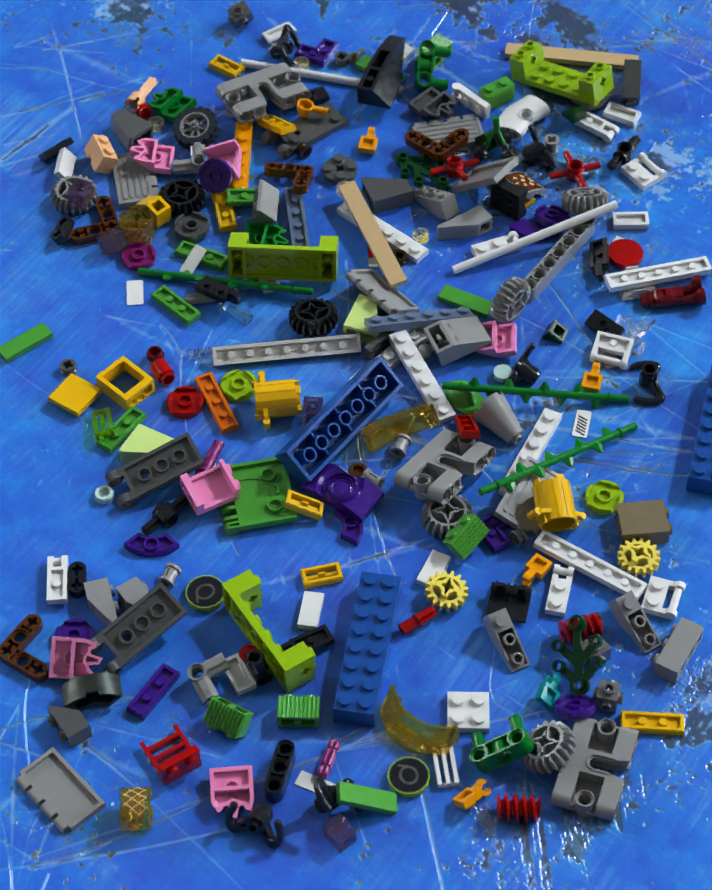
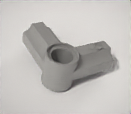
M194 142L190 146L191 159L173 160L174 175L193 174L198 177L200 166L207 161L206 153L204 152L205 145L201 142Z
M222 652L201 664L194 663L188 668V677L204 706L209 705L212 697L219 696L211 679L230 670ZM198 673H203L199 678H195Z

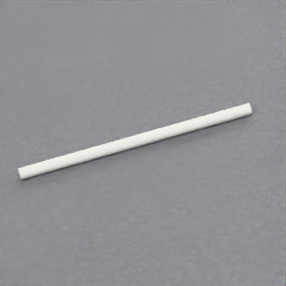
M241 59L240 63L245 68L256 70L276 65ZM290 67L293 72H298L300 77L355 87L358 86L361 80L359 78ZM403 86L400 87L397 94H402Z
M614 200L453 265V273L458 274L619 208L618 203Z

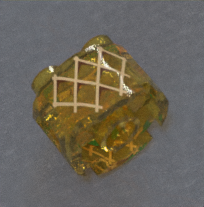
M143 205L127 207L128 210L125 212L123 210L119 215L121 237L124 243L142 242L144 244L145 242L149 245L156 234L154 213Z
M120 787L119 818L121 831L148 830L152 828L153 807L150 806L152 797L151 787Z

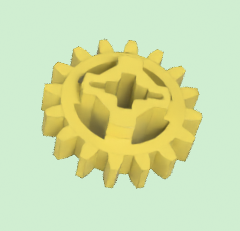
M632 538L631 543L626 540L625 545H620L617 553V564L621 565V570H627L628 574L631 575L633 573L636 578L638 574H641L645 578L646 573L653 575V570H658L661 561L660 550H656V544L650 545L651 540L643 542V538H640L639 541Z
M446 570L443 571V574L437 571L435 577L430 575L429 581H426L424 595L427 596V602L432 601L433 607L439 606V611H442L443 608H446L447 612L450 611V608L457 611L458 605L463 607L464 601H467L469 587H466V580H460V574L454 576V571H451L450 574H447Z

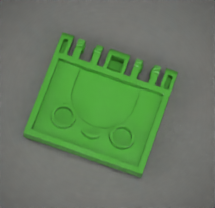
M276 457L230 465L233 473L232 476L239 481L241 490H239L238 499L219 507L221 509L220 513L225 517L222 522L226 535H236L240 531L298 521L297 512L283 507L288 489H292L288 472Z

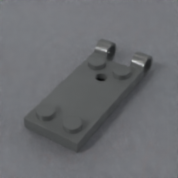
M326 102L319 107L329 108L327 116L311 112L307 118L298 117L290 122L296 125V131L279 135L271 130H267L262 134L261 139L268 146L273 145L279 140L282 145L277 149V155L283 160H287L296 154L295 149L299 143L305 141L311 146L348 126V119Z
M186 432L120 468L108 472L105 475V480L109 487L118 486L123 479L126 480L131 491L121 494L116 499L120 509L126 510L131 508L136 501L180 479V475L189 474L206 464L189 433ZM144 474H149L148 478H142Z
M160 582L100 633L90 639V641L97 643L96 648L91 650V654L97 653L105 644L116 658L109 662L103 670L109 671L112 674H118L125 665L188 613ZM129 634L131 639L125 641L123 639L124 635Z

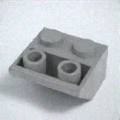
M259 179V186H255L252 220L264 226L266 221L276 224L279 190Z

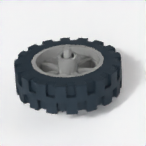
M192 106L190 107L191 109H184L183 113H179L177 115L178 118L173 122L172 130L178 144L184 149H189V151L190 146L194 142H201L205 147H208L209 144L215 142L214 139L219 135V124L214 113L210 112L208 108H203V106L196 108Z

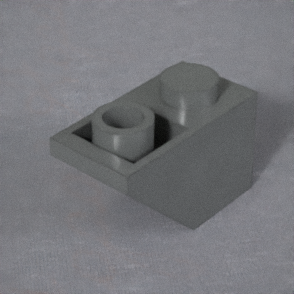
M49 706L47 708L49 713L47 720L52 728H57V734L62 743L66 742L72 748L92 737L90 725L80 710Z

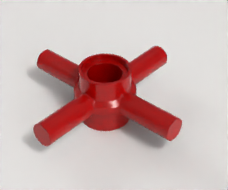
M565 151L563 156L568 164L566 170L549 173L550 180L567 176L568 181L577 182L579 187H587L582 178L584 172L600 169L601 165L599 162L583 165L582 161L573 159L569 151Z
M449 156L444 160L447 163L445 166L429 169V173L433 176L447 172V176L450 178L460 177L462 181H467L468 176L463 169L479 165L480 160L475 158L462 161L460 156Z

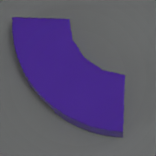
M524 218L509 225V230L516 231L521 238L547 228L539 223L529 222ZM559 233L554 234V235H552V236H549V237L544 238V239L539 240V241H545V240H550V239L556 238V237L559 236Z
M337 509L335 517L343 525L341 539L358 547L363 536V521Z
M138 532L124 543L125 549L143 557H160L180 548L179 544L167 533L157 537H148Z

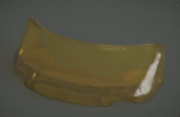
M427 402L381 417L369 423L368 426L363 427L359 433L369 452L372 453L382 446L395 441V437L399 433L410 435L440 425L434 405Z
M393 684L390 686L380 708L384 730L395 744L404 748V750L417 755L425 756L426 753H437L441 756V754H447L452 746L454 747L459 741V727L456 725H434L414 717L401 704L402 698L397 696L396 686Z

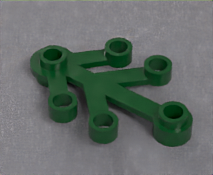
M405 152L395 155L394 161L401 168L400 177L402 179L410 178L411 170L407 168L409 166L413 169L414 186L422 187L424 185L422 174L436 183V189L442 191L449 190L450 181L446 176H431L428 171L432 168L445 166L446 162L437 161L436 164H429L432 162V159L425 155L410 156ZM415 162H423L426 164H417Z
M573 615L569 619L568 625L573 632L574 654L565 646L564 641L559 639L552 641L551 648L553 651L560 652L574 665L575 674L566 667V663L562 660H555L552 663V669L555 672L561 673L570 681L572 693L584 695L590 689L589 680L604 664V660L600 656L594 655L590 658L593 652L602 645L603 640L598 635H591L588 639V646L582 652L581 632L585 630L587 621L583 616ZM577 619L578 624L574 626V621ZM595 638L598 639V642H597L596 645H594V643H593V640H594ZM558 642L560 643L559 649L556 648ZM590 658V666L584 672L583 665ZM598 658L599 663L598 665H595L594 662ZM561 663V668L558 670L557 665ZM580 681L581 686L580 688H577V684Z

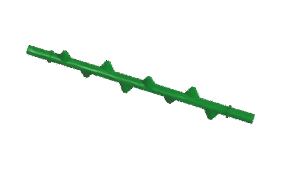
M138 268L137 270L138 275L155 278L161 277L163 281L178 279L199 282L204 277H208L232 288H254L288 292L294 295L295 293L313 295L314 291L313 288L256 282L255 279L239 280L190 274L189 270L181 273Z
M473 377L468 384L462 382H441V389L484 392L487 397L495 392L499 394L501 391L503 394L520 395L523 403H528L532 396L556 398L558 405H563L566 399L590 400L593 408H598L602 401H607V403L629 402V395L584 392L581 384H577L573 391L550 390L547 382H543L539 389L514 387L511 379H507L503 386L480 385L477 377Z
M634 422L622 428H617L613 432L603 427L601 437L587 443L576 438L575 448L556 456L547 451L544 453V461L526 468L523 464L517 463L516 473L500 480H494L493 483L479 488L478 493L482 496L494 490H500L503 486L512 492L514 491L515 481L531 474H536L543 478L545 477V468L562 461L570 467L573 465L574 456L590 449L601 453L603 452L602 444L637 430L638 425Z

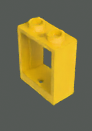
M125 356L115 360L112 365L96 376L97 387L101 388L105 395L126 411L131 406H137L155 392L154 379ZM124 371L139 381L137 385L125 394L110 383Z

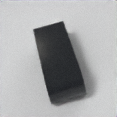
M288 739L277 743L265 779V796L271 803H278L283 800L296 759L295 745Z

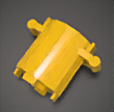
M263 370L258 372V380L251 381L255 397V421H263V428L269 430L271 428L269 418L298 416V414H302L299 380L265 381V372Z
M555 474L556 478L540 481V478L534 480L532 492L536 508L530 511L527 517L530 520L538 521L541 531L558 532L569 528L573 530L586 518L584 512L575 510L569 480L564 478V474Z

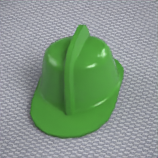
M464 380L450 381L451 383L462 382L468 384V382ZM444 391V395L450 405L463 414L472 415L475 409L479 411L482 407L480 403L484 398L478 392Z

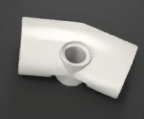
M527 95L504 109L499 116L500 128H508L510 133L513 134L511 140L520 141L528 131L529 125H533V122H538L550 114L549 106L538 97Z

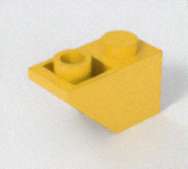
M149 195L136 203L138 209L143 207L148 212L147 214L152 217L151 222L157 228L171 220V206L161 196Z

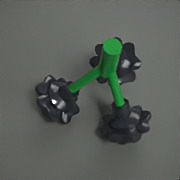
M493 116V131L486 143H483L482 146L476 145V147H472L474 157L479 158L481 161L491 158L487 149L492 138L496 142L497 147L502 146L503 152L499 159L516 156L518 148L513 149L508 145L512 143L513 134L510 133L508 128H500L499 116Z

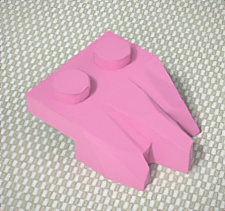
M143 138L137 140L140 146H132L129 149L130 154L134 156L133 160L153 173L171 175L175 154L174 146L158 145V139Z
M496 320L482 322L492 343L474 352L497 358L517 355V325L515 322L497 325Z
M52 636L49 678L70 679L74 676L92 674L93 671L89 669V665H100L103 659L91 654V650L96 648L97 643L82 638Z
M252 765L209 768L211 804L216 811H222L224 807H228L232 802L238 803L233 819H237L239 807H245L247 811H252L254 801Z

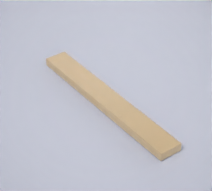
M507 42L505 58H510L524 44ZM542 46L544 61L551 63L592 67L599 61L612 65V69L623 70L625 59L638 60L639 55Z
M355 180L338 185V190L390 289L407 284V278Z

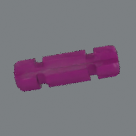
M331 739L327 745L328 748L325 750L321 765L317 770L318 777L326 779L329 776V770L332 768L337 756L336 753L340 749V742Z

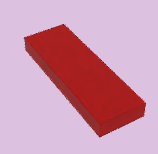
M473 415L454 416V424L461 439L480 438V430Z

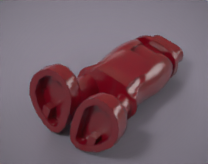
M697 274L692 276L688 285L661 287L651 292L647 291V294L640 295V302L642 307L650 306L651 309L675 305L694 304L700 306L706 304V294L704 288H702L700 275Z

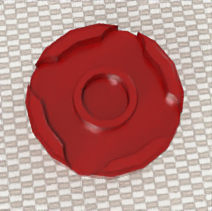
M619 239L610 244L609 261L613 265H618V268L625 269L626 267L638 266L642 262L643 249L637 242L630 239Z
M191 386L176 388L175 391L168 394L166 400L170 414L180 419L193 418L204 407L203 394Z

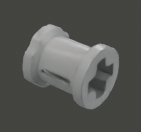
M548 134L544 138L545 147L554 157L559 152L557 145L560 139L555 134Z
M399 433L395 437L396 442L394 446L390 448V453L393 457L401 459L405 458L406 449L411 445L412 439L406 434Z
M369 468L365 469L361 475V478H366L380 490L385 483L384 476L376 475Z
M167 563L164 567L165 571L162 576H159L157 582L158 584L161 582L167 589H173L174 581L181 574L182 570L174 563Z

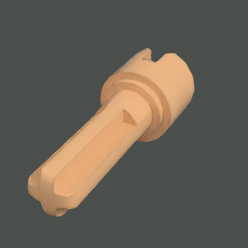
M149 77L138 91L132 92L125 100V107L128 108L131 105L133 108L130 111L135 113L136 108L140 104H145L146 96L157 84L156 78Z

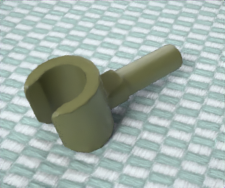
M362 48L358 52H350L349 62H358L360 55L365 52V49Z

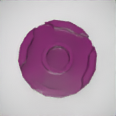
M142 241L129 243L121 251V262L125 268L131 271H137L138 268L149 269L156 261V250L154 247Z

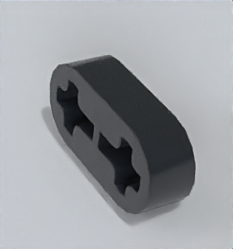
M69 215L63 216L58 221L52 233L51 239L57 245H62L68 240L75 225V222Z
M76 561L71 563L68 568V589L72 597L81 598L86 594L84 583L87 582V570L84 563ZM80 569L79 576H76V570ZM76 583L80 585L79 590H75Z

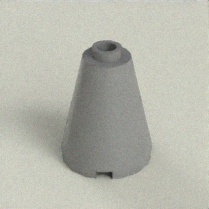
M501 391L499 394L495 392L480 403L482 407L479 411L477 409L474 410L472 414L474 419L508 444H517L522 440L523 430L505 395Z

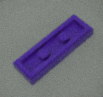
M163 663L126 707L127 712L144 721L180 678V672Z

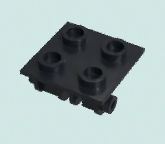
M497 580L492 582L486 616L506 608L511 621L526 623L533 589L528 588V586H516V584L512 586L510 583L506 585V583H501Z

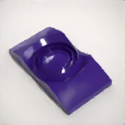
M328 463L310 482L301 484L299 487V491L331 507L340 509L342 512L360 521H363L384 497V492L366 478L355 477L347 473L339 465Z

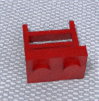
M177 724L173 725L176 733L148 748L144 742L140 743L145 756L150 760V764L155 768L164 785L202 766L200 750L196 744L193 746L189 744ZM181 739V743L154 757L152 756L153 753Z

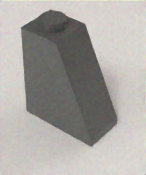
M625 59L622 104L628 106L639 104L642 60Z
M123 108L111 115V130L128 151L132 146H140L137 140L143 138L153 139L154 124Z
M361 178L362 192L373 214L413 203L415 190L412 185L410 186L407 179Z

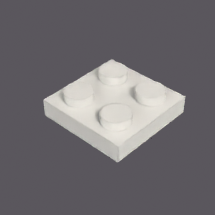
M447 692V732L479 731L481 733H489V692Z

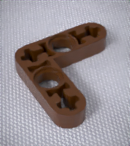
M464 128L454 130L438 143L415 130L408 131L405 134L407 146L438 162L448 158L469 141V132Z
M269 162L264 165V174L270 177L294 179L293 192L296 194H306L314 178V168L308 165Z
M100 196L95 201L101 222L75 228L71 231L70 241L73 245L80 246L113 238L120 234V224L112 201L108 196ZM105 215H112L111 218H104ZM92 231H99L96 235L91 234Z
M30 614L22 620L0 645V661L32 681L41 683L49 677L47 665L24 651L43 629L41 617L37 614ZM19 635L26 637L22 642L15 641V638ZM22 659L29 661L25 666H19L18 662ZM35 670L38 671V672H40L41 670H43V673H42V674H41V673H37V674H36V673H35Z

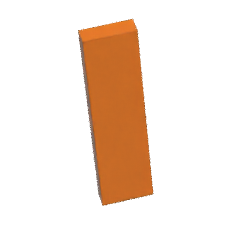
M208 372L194 377V381L199 391L203 394V399L221 434L238 430L239 423L213 373Z

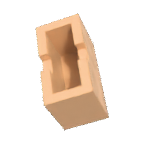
M92 134L84 151L87 157L92 160L90 163L94 172L109 175L117 163L118 157L108 137Z

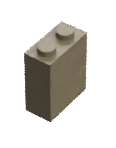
M663 499L616 503L615 518L621 545H625L626 540L631 543L632 538H635L636 541L643 538V542L651 540L650 544L668 543L669 535H672V524L668 523L669 510L668 507H665Z

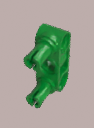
M424 40L417 48L414 66V87L418 91H425L431 86L435 89H448L449 80L434 78L432 73L434 57L450 58L451 48L437 46L430 40ZM422 47H427L429 52H424ZM419 79H424L426 85L421 84Z
M513 714L508 718L511 731L494 737L490 741L485 742L484 735L479 731L471 734L473 749L470 752V759L481 773L486 774L532 752L534 744L529 738L528 731L523 728L522 719L518 714Z

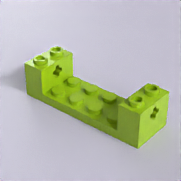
M528 40L509 58L512 80L592 106H596L614 88L612 65L597 61L586 73L544 61L542 44Z
M231 232L227 247L229 278L317 282L337 281L339 236H320L319 247L249 244V233Z
M249 569L222 583L224 607L250 643L256 646L258 650H261L269 669L284 690L289 693L315 678L316 664L314 658L316 655L310 646L307 647L303 641L284 652L278 643H274L270 631L264 629L259 616L252 613L253 610L262 606L261 597H263L260 588L262 585L260 578Z

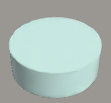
M505 364L498 365L494 368L493 377L497 382L504 383L512 373V369Z
M103 485L95 490V499L101 505L110 504L115 498L112 487Z

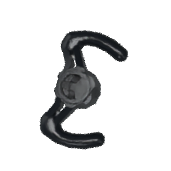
M289 24L284 25L279 40L269 46V52L272 58H282L289 67L295 68V63L288 55L293 52V42L296 47H299L301 43Z
M529 125L528 131L533 142L521 151L527 164L539 160L549 165L552 170L556 169V163L550 151L541 142L534 126Z
M534 343L528 345L514 367V371L507 378L511 379L513 384L524 381L527 384L534 385L539 378L541 372L528 360V357L536 347Z
M646 360L630 364L629 369L631 371L640 368L639 385L644 389H649L655 397L643 398L635 396L633 401L642 405L663 403L665 401V394L658 381V372L661 370L660 364L655 361Z
M316 778L313 782L316 794L314 805L320 813H330L341 805L337 804L336 785H327L323 778ZM345 778L342 781L355 784L354 781L349 778ZM354 807L356 812L362 811L361 808Z
M232 802L227 807L225 824L229 831L236 833L237 831L248 830L253 834L262 836L270 848L277 849L280 847L284 839V828L281 820L276 819L274 821L275 838L270 825L273 819V810L269 805L259 804L249 815L236 821L233 820V814L238 808V803Z

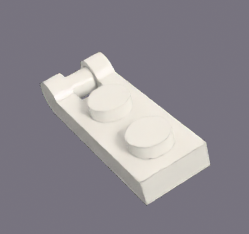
M457 82L452 84L453 93L451 96L456 102H460L484 120L490 117L491 104Z
M586 111L585 118L574 123L601 137L606 143L611 142L613 136L620 132L618 126Z
M511 231L505 236L471 245V252L476 257L518 240L519 236L516 231Z
M62 555L61 558L47 557V605L68 603V555Z
M554 565L545 614L565 618L574 567L563 568L561 565ZM559 575H563V576H567V577H566V579H562V578H559Z

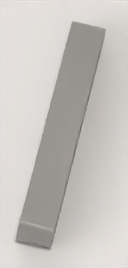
M595 218L569 228L523 279L531 286L528 303L536 300L592 237L595 230Z

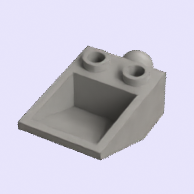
M477 316L439 320L423 328L430 345L422 344L417 349L423 359L429 358L434 351L443 367L492 343V340Z

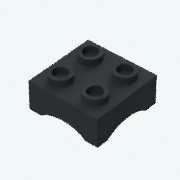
M504 176L498 183L491 185L490 206L509 218L519 221L527 212L525 200L528 189L510 183Z

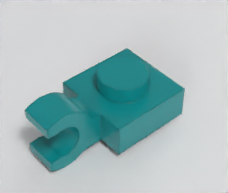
M556 673L553 674L552 678L549 675L545 676L544 681L540 683L535 700L548 711L554 710V703L560 695L557 686L561 681V677Z

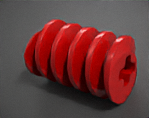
M591 612L588 616L583 614L582 616L587 621L585 630L581 632L583 639H588V634L595 635V632H598L602 637L603 623L599 613ZM570 618L566 619L565 622L560 620L558 622L560 638L562 641L567 640L569 645H572L573 632L568 625ZM577 619L574 621V626L578 624Z
M497 793V816L499 821H502L504 815H506L508 822H511L513 816L519 822L523 816L526 823H528L530 817L533 818L534 823H537L541 813V796L535 802L533 795L530 796L528 801L525 795H522L518 801L516 794H513L511 800H509L507 794H504L501 800L499 793Z

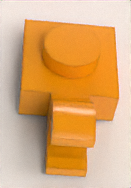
M368 127L366 136L361 135L358 146L359 153L375 155L378 137H375L374 127Z
M593 362L591 372L585 371L581 383L584 391L599 393L603 381V375L599 374L601 363Z
M536 553L525 565L524 570L526 572L522 576L524 580L521 585L528 586L529 588L535 577L541 580L552 568L553 562Z
M478 779L471 788L466 787L451 799L455 807L470 809L476 805V801L482 796H488L492 790L489 788L482 790V786L487 781L485 779Z

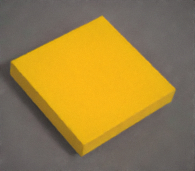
M71 373L48 399L49 402L79 417L102 392L101 388Z

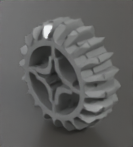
M73 174L70 177L67 175L66 178L60 177V181H55V185H52L50 191L51 203L55 209L59 210L60 213L65 212L66 215L72 213L73 216L75 213L81 215L83 211L87 212L88 208L93 209L98 196L97 188L93 181L88 179L87 176L82 177L81 174L79 176Z
M593 187L568 189L562 193L561 198L563 210L572 214H582L609 203L607 191Z
M515 276L505 281L493 297L494 300L490 307L492 318L502 324L512 323L514 319H517L530 299L531 286L522 278L520 279Z
M461 494L454 496L445 505L433 500H426L425 505L421 508L422 525L426 528L427 533L432 532L433 537L438 535L441 540L443 537H446L449 530L456 528L459 519L463 515L468 513L474 514L471 504L468 503V499H463Z
M545 720L543 725L537 724L535 729L531 728L529 738L533 742L534 748L530 754L521 759L526 767L533 772L541 773L542 775L546 772L551 774L554 769L558 771L560 766H565V762L571 760L570 755L575 753L574 748L577 746L575 736L571 729L561 721L551 720L549 723Z

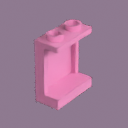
M235 139L204 148L208 160L219 158L228 163L233 172L232 182L240 180L242 149Z
M223 459L219 460L217 466L192 477H189L187 473L180 475V486L197 516L239 498L240 483L237 479L233 478L230 465L228 463L225 464Z

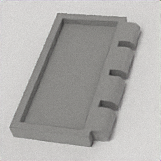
M474 114L462 115V119L459 116L445 118V122L443 119L429 120V124L426 121L416 122L412 127V130L420 132L437 143L458 128L467 129L469 141L461 148L476 146L474 138L484 134L479 117H475Z
M130 153L117 154L118 161L113 168L120 209L136 207V203L149 195L158 196L159 188L156 173L133 160L134 156Z
M513 156L478 165L466 174L468 176L467 181L460 179L451 189L455 194L496 184L518 164L519 157Z
M373 268L349 270L345 275L346 279L353 285H356L365 295H368L372 301L389 315L406 314L407 312L418 313L420 310L416 304L398 289H390L386 279Z
M528 455L523 465L528 468L540 462ZM545 468V477L543 478L536 474H531L515 481L514 491L510 492L507 489L493 515L513 528L521 527L526 535L529 533L535 536L540 528L538 521L530 520L527 517V514L536 508L532 492L533 481L537 478H540V481L556 478L555 474L557 473L549 468Z
M54 747L19 772L20 776L15 780L24 792H27L29 798L37 806H40V810L49 820H53L52 823L61 833H65L68 830L73 832L106 807L105 802Z

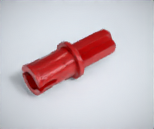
M429 606L417 614L413 613L412 617L399 623L398 628L405 636L412 630L423 627L424 623L437 616V612L433 606Z

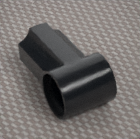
M252 649L247 652L245 661L256 684L261 686L270 682L273 674L261 650Z

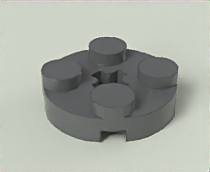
M335 154L334 157L328 159L323 165L324 178L333 185L353 181L357 177V163L342 154Z
M191 211V214L187 216L183 213L174 221L176 237L194 244L199 243L201 239L206 237L210 230L208 218L200 212Z

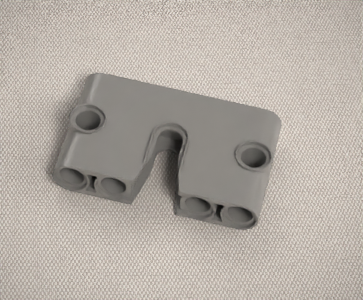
M279 63L223 82L215 88V94L226 106V112L233 115L240 124L267 116L265 110L267 103L264 96H267L282 110L295 107L299 99L305 98L310 100L312 96L309 89L300 82V74L293 72L286 63Z
M444 429L396 472L393 481L394 485L413 492L415 498L419 500L430 499L445 505L463 489L461 477L463 475L476 477L492 462L496 449L480 441L475 443V438L461 439L459 433Z
M592 718L576 720L572 730L577 745L574 748L575 753L570 755L571 760L566 761L565 766L562 765L550 804L573 810L580 817H589L591 815L614 822L624 790L622 788L624 780L606 771L592 767L597 766L610 770L629 771L640 731L623 726L618 727L613 720L607 718L599 722ZM586 802L588 805H582L581 803Z

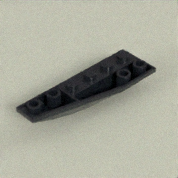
M389 35L379 46L357 86L358 103L387 109L391 108L401 87L405 49L404 37Z

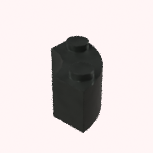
M109 671L74 676L61 686L64 707L80 710V712L92 706H111L123 696L120 676Z

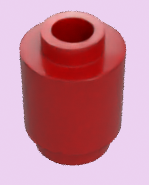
M161 358L152 362L150 371L156 380L164 386L170 385L175 380L174 371L166 360Z

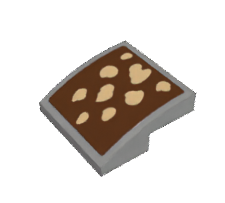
M515 171L505 175V178L510 183L528 189L527 199L532 200L535 194L544 196L547 192L544 187L523 172Z

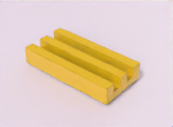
M220 54L208 63L209 68L231 79L237 78V76L241 75V72L245 71V66Z
M288 489L283 507L320 521L324 502Z
M339 562L300 569L304 589L343 582Z

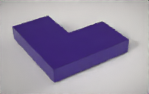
M323 38L317 48L301 44L294 53V58L324 67L339 47V44Z
M493 513L480 519L490 529V532L483 541L494 555L511 546V541L503 533V530L511 527L510 525L495 517Z

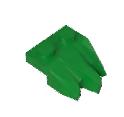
M174 87L165 88L163 94H153L154 101L148 102V105L162 119L174 122L178 118L177 115L183 113L184 109L188 110L191 109L190 107L198 105L195 98L184 96L181 89Z
M251 221L247 222L245 233H249V244L288 245L289 240L282 237L287 230L279 225L267 221L265 226Z

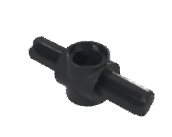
M638 135L633 136L628 142L618 143L617 150L613 153V158L607 164L610 171L616 170L620 165H625L631 161L635 148L641 143Z
M181 495L172 503H159L152 512L153 518L141 527L144 535H151L159 527H172L178 520V512L189 504L187 497Z

